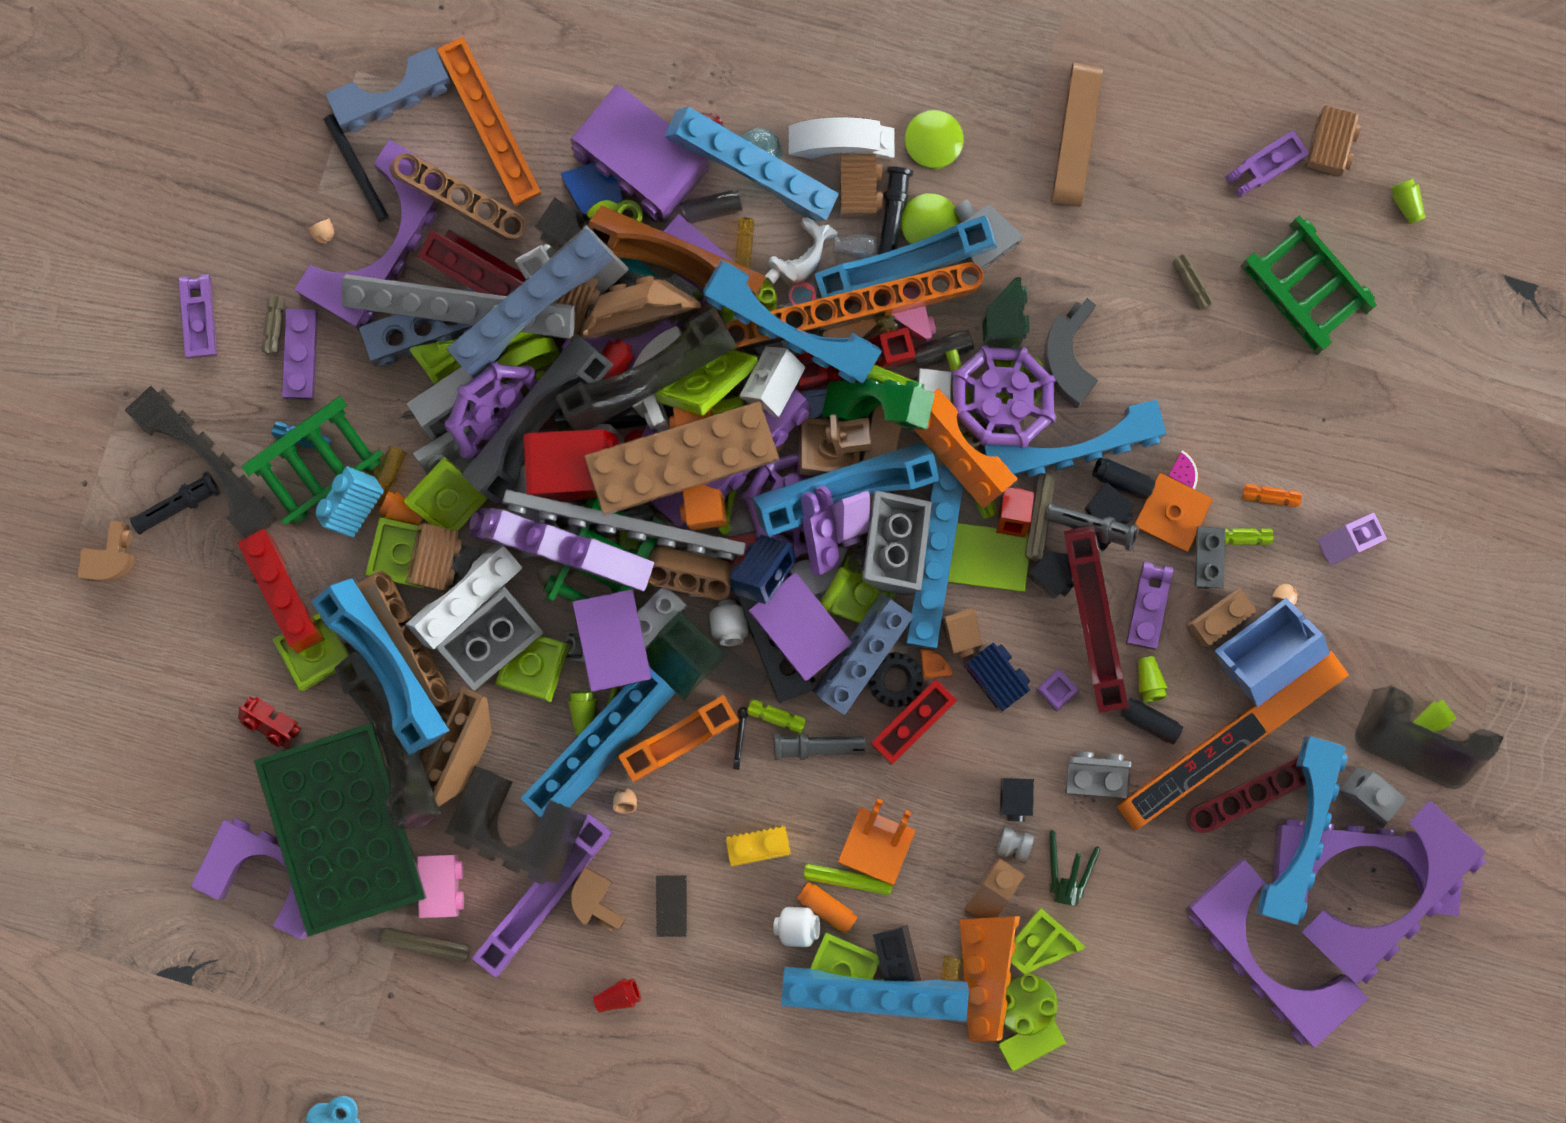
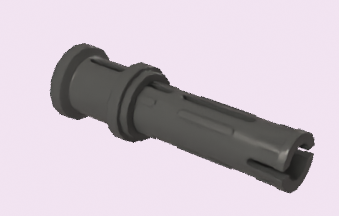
M1055 503L1049 505L1046 513V521L1073 529L1093 525L1095 534L1099 536L1101 542L1107 544L1110 541L1125 546V550L1128 551L1133 549L1139 533L1138 525L1128 526L1116 522L1115 518L1110 516L1101 519L1056 505Z
M774 733L775 760H780L781 757H799L800 760H805L809 755H865L866 752L865 736L808 737V734L800 733L799 736H780L779 733Z

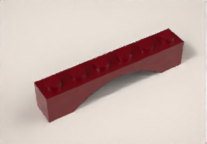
M1094 526L1065 530L1063 532L1098 711L1103 713L1129 708Z

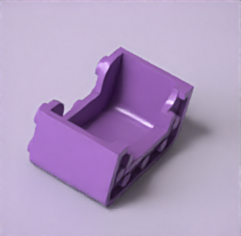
M617 84L570 139L571 149L575 152L573 156L582 165L595 162L594 167L607 178L611 175L619 181L617 185L623 192L629 196H632L634 193L640 198V204L644 207L642 212L653 221L659 219L664 224L709 170L708 158L690 152L665 138L664 135L669 124Z

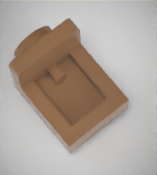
M836 414L830 415L831 425L826 426V437L828 444L833 443L836 454L872 450L869 418L839 422Z

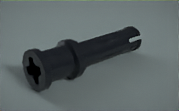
M890 166L887 169L889 181L887 191L883 194L886 201V209L878 255L897 249L904 204H907L910 197L907 191L909 178L913 176L914 172L911 169Z
M206 471L203 473V477L189 485L182 484L179 492L131 517V524L135 531L141 535L146 530L188 507L195 509L199 506L198 503L212 495L219 496L221 494L220 489L212 475Z

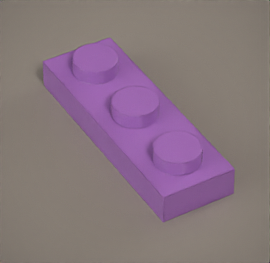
M286 309L282 391L284 399L314 400L317 310Z

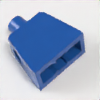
M595 162L561 173L563 183L584 221L591 220L587 216V212L594 204L603 200H610L615 203L623 200L621 189L617 185L619 181L611 175L608 178L602 175L594 167Z

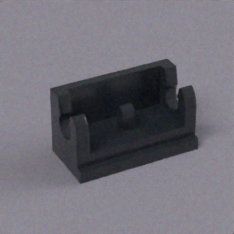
M908 925L888 931H881L873 935L884 981H921Z

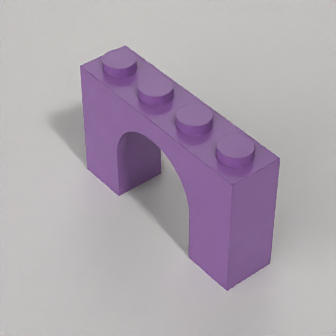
M234 817L233 821L223 820L191 887L217 900L225 899L240 867L248 859L257 855H267L277 859L287 871L280 845L276 843L277 837L263 830L260 834L249 830L251 824ZM290 881L288 897L273 927L296 938L305 939L307 934Z

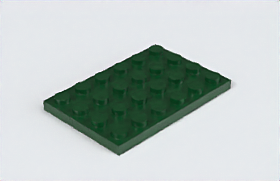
M373 723L254 760L307 937L427 898Z

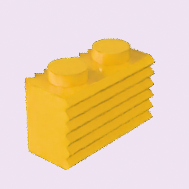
M783 825L780 829L775 827L774 830L769 828L768 831L763 829L762 832L758 830L756 833L752 831L750 834L746 832L745 835L740 833L738 837L733 835L732 838L730 836L726 838L731 866L791 855L786 828Z

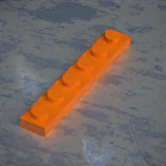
M464 36L438 48V53L515 207L542 195Z

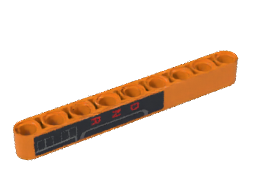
M967 262L770 312L785 323L788 317L792 315L799 316L803 323L797 329L813 334L971 295L980 289L984 275L982 268L978 264ZM966 272L973 273L977 278V282L973 285L965 284L961 279V275ZM935 280H944L948 285V289L944 292H938L933 288L932 283ZM907 287H914L918 290L919 296L915 299H908L904 296L903 290ZM878 294H885L889 297L890 303L881 307L874 302L873 298ZM849 301H855L860 304L861 310L858 313L851 314L845 310L844 306ZM826 308L831 311L832 317L827 321H821L816 317V311ZM738 319L728 322L722 331L725 347L740 352L785 341V339L778 335L775 339L761 335L757 331L758 324L750 321L749 325ZM732 330H740L745 336L742 341L734 343L728 339V334Z
M1332 650L1329 651L1330 654L1266 702L1259 707L1254 704L1121 801L1116 807L1131 828L1136 831L1344 680L1349 673Z

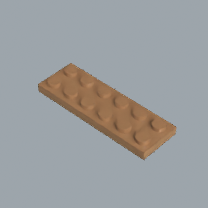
M760 401L588 454L584 457L603 516L779 461V456Z

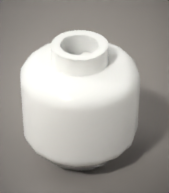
M723 600L710 611L711 636L715 641L720 642L722 646H736L743 643V639L750 633V626L744 615L742 605L736 604L735 600Z
M785 907L780 917L774 919V934L779 936L784 946L809 947L814 940L819 938V916L814 915L813 911L808 907Z

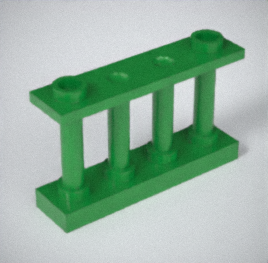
M1299 215L1289 225L1294 231L1264 257H1258L1254 252L1240 266L1315 354L1318 355L1332 343L1329 339L1330 332L1359 308L1367 314L1377 304L1373 301L1375 300L1373 293L1367 287H1361L1316 235L1315 226L1308 219L1303 220ZM1303 241L1312 251L1313 255L1284 279H1277L1270 271L1272 270L1271 266L1298 243ZM1322 263L1333 277L1303 302H1297L1290 294V288ZM1341 285L1352 299L1323 324H1316L1309 316L1311 314L1310 310Z
M341 395L241 466L248 477L253 473L257 477L261 476L287 510L288 514L282 517L281 520L284 525L289 522L296 525L308 516L306 510L327 496L332 489L333 483L331 482L324 488L321 487L295 452L297 448L294 444L303 437L306 441L310 440L336 476L342 474L345 469L320 435L321 430L319 426L327 420L331 424L335 423L362 461L352 468L359 471L365 469L368 473L382 463L379 459L383 456L382 450L379 448L371 453L344 415L346 413L343 409L347 407V403ZM278 455L288 461L313 495L299 506L270 469L272 465L269 462Z
M597 497L587 499L583 506L602 511ZM619 511L612 513V514H617V515L629 517V516H627V515H625V514H623V513H621V512H619ZM656 517L648 521L662 525L665 524L664 521ZM586 523V528L579 527L576 533L577 536L594 539L648 559L657 541L656 538L646 536L645 541L639 540L635 549L630 548L628 550L590 531L589 527L591 524ZM563 564L560 565L556 576L550 575L543 589L547 593L544 600L549 603L554 601L556 595L571 602L590 597L562 584L569 568H572ZM572 568L610 587V591L614 593L633 590V588Z

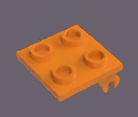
M877 798L872 811L863 807L859 808L837 863L894 886L916 830L906 826L912 813L908 810H905L900 823L878 815L883 800Z

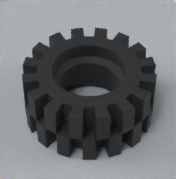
M899 652L888 653L870 678L868 684L871 693L881 704L883 703L889 707H902L911 703L920 693L923 683L922 669L918 666V662L915 659L909 657L910 655ZM899 668L907 675V685L903 690L895 692L886 687L884 676L888 670Z

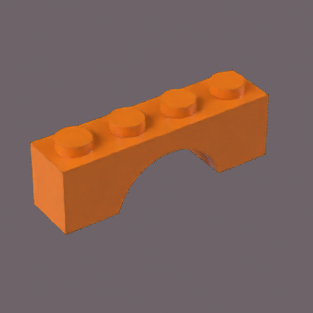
M938 388L933 392L935 397L928 428L914 430L984 509L1011 486L1017 478L998 456H986L975 450L965 440L957 424V409Z
M673 407L674 416L669 417L670 429L714 416L713 407L703 416ZM703 484L679 492L683 493L684 504L680 505L682 523L687 522V526L691 531L727 526L724 495L720 490Z
M722 695L673 726L623 752L618 757L631 780L635 783L739 723V720L726 697Z

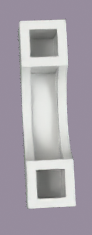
M493 544L472 563L469 572L457 585L439 599L427 604L405 625L424 647L436 648L522 569V566L504 545Z

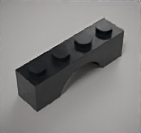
M1107 482L1084 509L1088 515L1101 519L1110 516L1115 518L1116 522L1126 525L1133 517L1130 511L1135 505ZM1096 536L1098 548L1103 552L1111 542L1103 543L1099 540V536ZM1049 550L1027 575L1054 599L1059 594L1065 597L1074 587L1068 553H1057Z

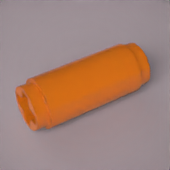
M809 881L796 897L801 905L810 908L815 915H818L839 932L842 931L846 934L857 919L852 910Z

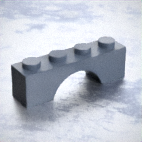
M433 46L407 58V70L403 80L397 87L388 92L379 94L369 93L351 82L326 93V96L343 132L355 133L364 129L366 124L373 120L383 121L390 118L393 112L398 109H410L417 106L421 99L428 96L438 97L444 94L447 88L452 85Z

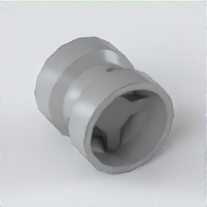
M1004 826L997 845L996 855L1001 857L1011 856L1017 862L1025 864L1031 851L1034 835L1028 833L1018 834L1015 833L1014 829Z

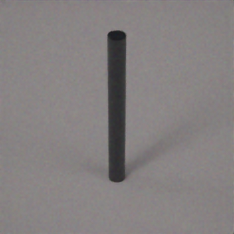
M334 114L326 116L323 120L377 220L380 222L387 219L389 215Z

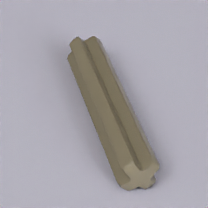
M1041 474L1037 479L1025 557L1034 561L1043 558L1049 522L1046 521V513L1049 505L1052 503L1055 477L1050 474Z
M388 928L383 929L380 936V944L462 962L467 961L470 953L468 945Z

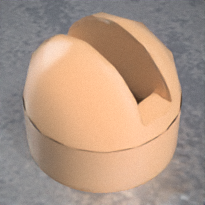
M330 219L321 221L308 228L311 236L318 243L325 244L334 237L335 232Z
M1282 584L1276 588L1271 600L1277 605L1285 598H1288L1295 605L1298 593L1292 585Z
M626 788L625 792L619 789L613 797V810L621 814L635 812L637 810L636 794Z

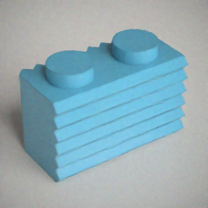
M346 466L342 474L334 478L332 489L326 499H322L318 503L315 515L323 528L354 538L355 533H358V529L361 528V524L364 523L368 514L371 513V509H374V504H377V500L383 494V489L374 476Z

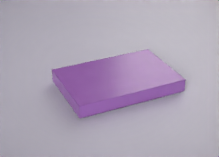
M796 572L781 583V586L772 595V599L769 600L768 604L757 602L748 610L803 681L810 679L852 644Z
M632 589L572 602L591 692L651 679Z

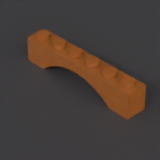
M602 205L589 221L588 227L618 258L641 260L662 266L690 279L703 289L720 259L747 273L749 276L747 281L749 289L757 299L760 295L766 276Z

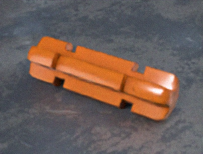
M1245 484L1242 490V499L1253 502L1258 500L1260 503L1280 506L1286 504L1287 507L1297 508L1301 504L1302 493L1295 490L1286 492V489L1268 486L1258 488V485Z

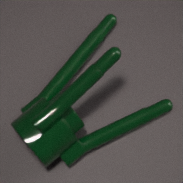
M1051 830L1050 858L1052 882L1050 892L1055 893V902L1078 906L1079 898H1083L1084 889L1096 863L1100 847L1096 846L1080 883L1076 880L1081 859V853L1079 852L1075 854L1070 878L1061 877V882L1059 883L1056 832Z

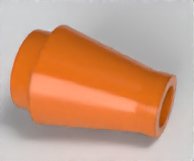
M388 491L379 513L385 515L387 519L418 526L423 518L405 504L404 499L406 497L397 491L396 494Z

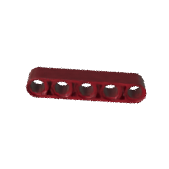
M1299 755L1193 807L1186 816L1188 827L1197 833L1211 832L1306 785L1302 768L1296 767ZM1280 771H1284L1289 776V783L1285 788L1280 787L1276 781V776ZM1254 784L1260 786L1263 792L1261 799L1258 801L1252 800L1249 795V789ZM1228 797L1233 799L1236 805L1235 811L1230 815L1226 814L1222 808L1223 801ZM1199 811L1206 812L1209 817V822L1204 828H1200L1195 822V816Z

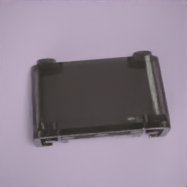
M1393 686L1373 690L1355 732L1356 743L1364 751L1450 789H1458L1465 786L1495 756L1503 740V736L1490 730L1481 729L1470 733L1464 741H1455L1409 721L1414 710L1412 698L1406 692Z

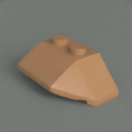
M654 276L636 279L637 285L627 287L626 284L609 287L610 293L599 295L580 331V336L583 339L597 338L701 308L698 300L666 280H654Z
M463 686L457 690V693L451 695L446 703L436 708L450 731L430 746L415 752L410 762V781L412 786L410 797L433 809L438 808L467 788L492 734L487 697Z

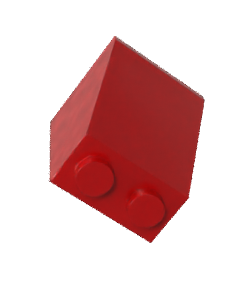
M604 429L524 434L526 494L559 502L596 498L597 495L584 457L585 455L620 445L617 434Z

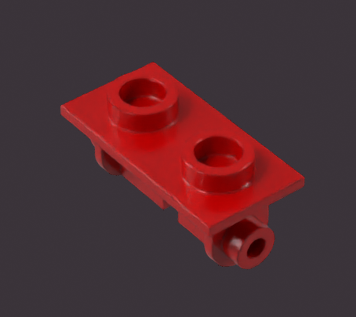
M250 696L245 702L244 707L242 705L239 707L238 719L241 724L250 731L257 730L265 735L268 742L276 747L282 746L287 750L290 749L292 737L296 738L301 731V728L297 726L298 722L282 712H279L274 720L269 718L275 711V708L258 697L254 699Z

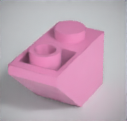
M907 287L903 290L904 296L908 299H915L919 296L918 290L914 287ZM884 294L885 304L888 305L890 299ZM925 306L888 315L889 322L900 329L908 327L910 335L924 344L930 343L932 334L936 333L933 316H927Z

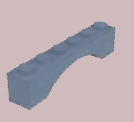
M587 228L447 348L464 370L475 378L490 363L498 359L512 339L540 312L567 292L591 280L613 259Z

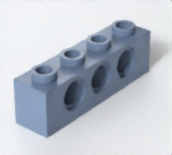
M471 288L464 290L474 292V290H472ZM395 314L361 326L359 329L370 361L374 366L387 367L397 362L396 358L407 354L408 357H414L409 350L413 346L452 340L462 336L473 325L458 323L455 326H447L445 321ZM428 323L432 325L431 332L428 335H417V329L421 324ZM393 334H403V341L400 345H389V339Z
M881 592L849 639L852 644L836 656L812 691L821 700L845 715L914 615Z

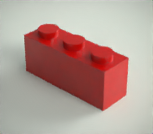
M935 679L870 745L892 765L957 700Z

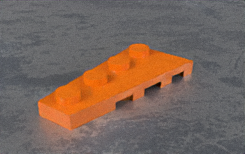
M1020 916L959 919L964 982L968 983L969 989L967 1008L969 1042L1002 1040L1007 1000L1005 998L1007 985H1010L1012 972L1009 971L1011 957L1015 953L1016 941H1014L1016 927L1019 926Z

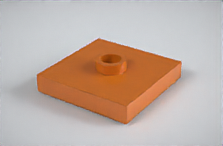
M1159 473L1155 479L1153 492L1145 500L1134 524L1139 526L1140 531L1187 553L1195 539L1197 527L1201 526L1213 498Z

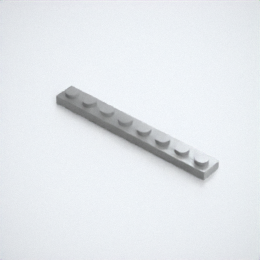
M348 274L342 277L343 307L475 325L507 297ZM552 303L532 319L521 332L571 338L574 335L575 306Z
M509 490L505 491L502 502L503 505L508 506L507 511L525 515L526 510L539 512L538 518L556 521V517L569 519L568 524L572 526L586 528V523L598 526L597 531L616 534V530L628 532L627 537L631 539L645 541L647 536L658 539L657 544L675 548L676 543L687 545V551L705 554V550L717 552V558L734 561L735 556L740 557L743 555L746 544L612 513L603 516L602 511Z

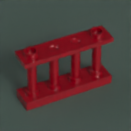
M450 229L445 236L435 230H431L417 256L479 293L509 296L526 281L520 270Z

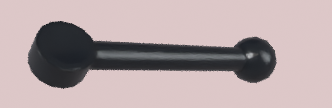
M746 707L739 708L737 712L740 719L733 766L735 770H739L745 720L749 716Z

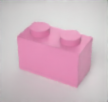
M458 855L417 856L418 870L427 896L426 899L419 901V918L459 916V910H464V892L459 891L458 879H463V861H458Z

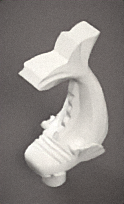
M809 217L802 218L801 225L813 238L814 245L808 249V252H805L799 259H794V261H783L776 256H771L767 263L770 270L765 275V280L773 285L780 277L790 287L793 284L803 283L812 275L818 265L823 242L826 239L836 237L838 232L830 228L829 225L818 226Z

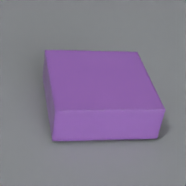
M1057 669L1036 689L1056 711L1079 691L1060 669Z

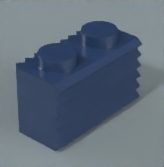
M763 534L759 536L755 544H750L746 550L745 558L739 566L737 565L732 569L730 574V581L735 595L768 604L769 600L772 599V595L781 586V582L787 577V573H790L793 564H796L791 544L789 542L785 543L783 540H775L773 537H765Z
M993 642L963 666L997 711L1001 713L1030 691L1027 686L1030 680L1022 669L1015 670L1009 663L1012 657L1002 644L997 647Z

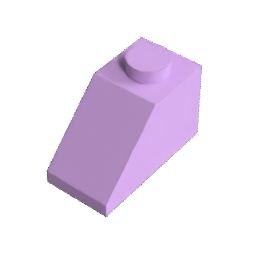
M868 491L842 499L831 507L838 545L843 544L844 548L860 543L859 537L869 532L870 495Z
M1371 513L1318 538V542L1323 556L1331 566L1387 538L1375 513Z

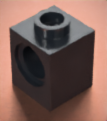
M1001 778L1000 815H1007V821L1025 822V816H1033L1034 779Z

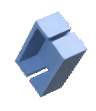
M1285 598L1214 650L1221 669L1237 686L1240 685L1244 694L1257 707L1330 654L1324 634L1308 618L1305 619L1303 613L1288 598Z

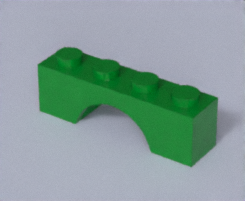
M842 378V382H829L821 416L830 419V415L836 414L839 422L867 418L875 408L882 405L886 421L904 428L927 429L935 394L924 390L923 384L914 381H906V385L892 380H885L884 384L870 379H865L864 383H860L857 380L851 383Z

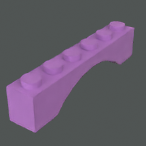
M587 813L533 885L488 937L472 959L495 978L500 976L578 878L584 867L590 863L610 838L613 831L592 814Z

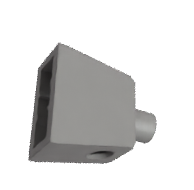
M967 199L954 209V212L962 222L984 215L990 221L998 248L966 259L967 262L978 264L982 270H985L1021 244L1022 234L991 205L988 204L977 212Z
M1359 767L1355 769L1339 789L1345 797L1382 828L1407 800L1377 773Z

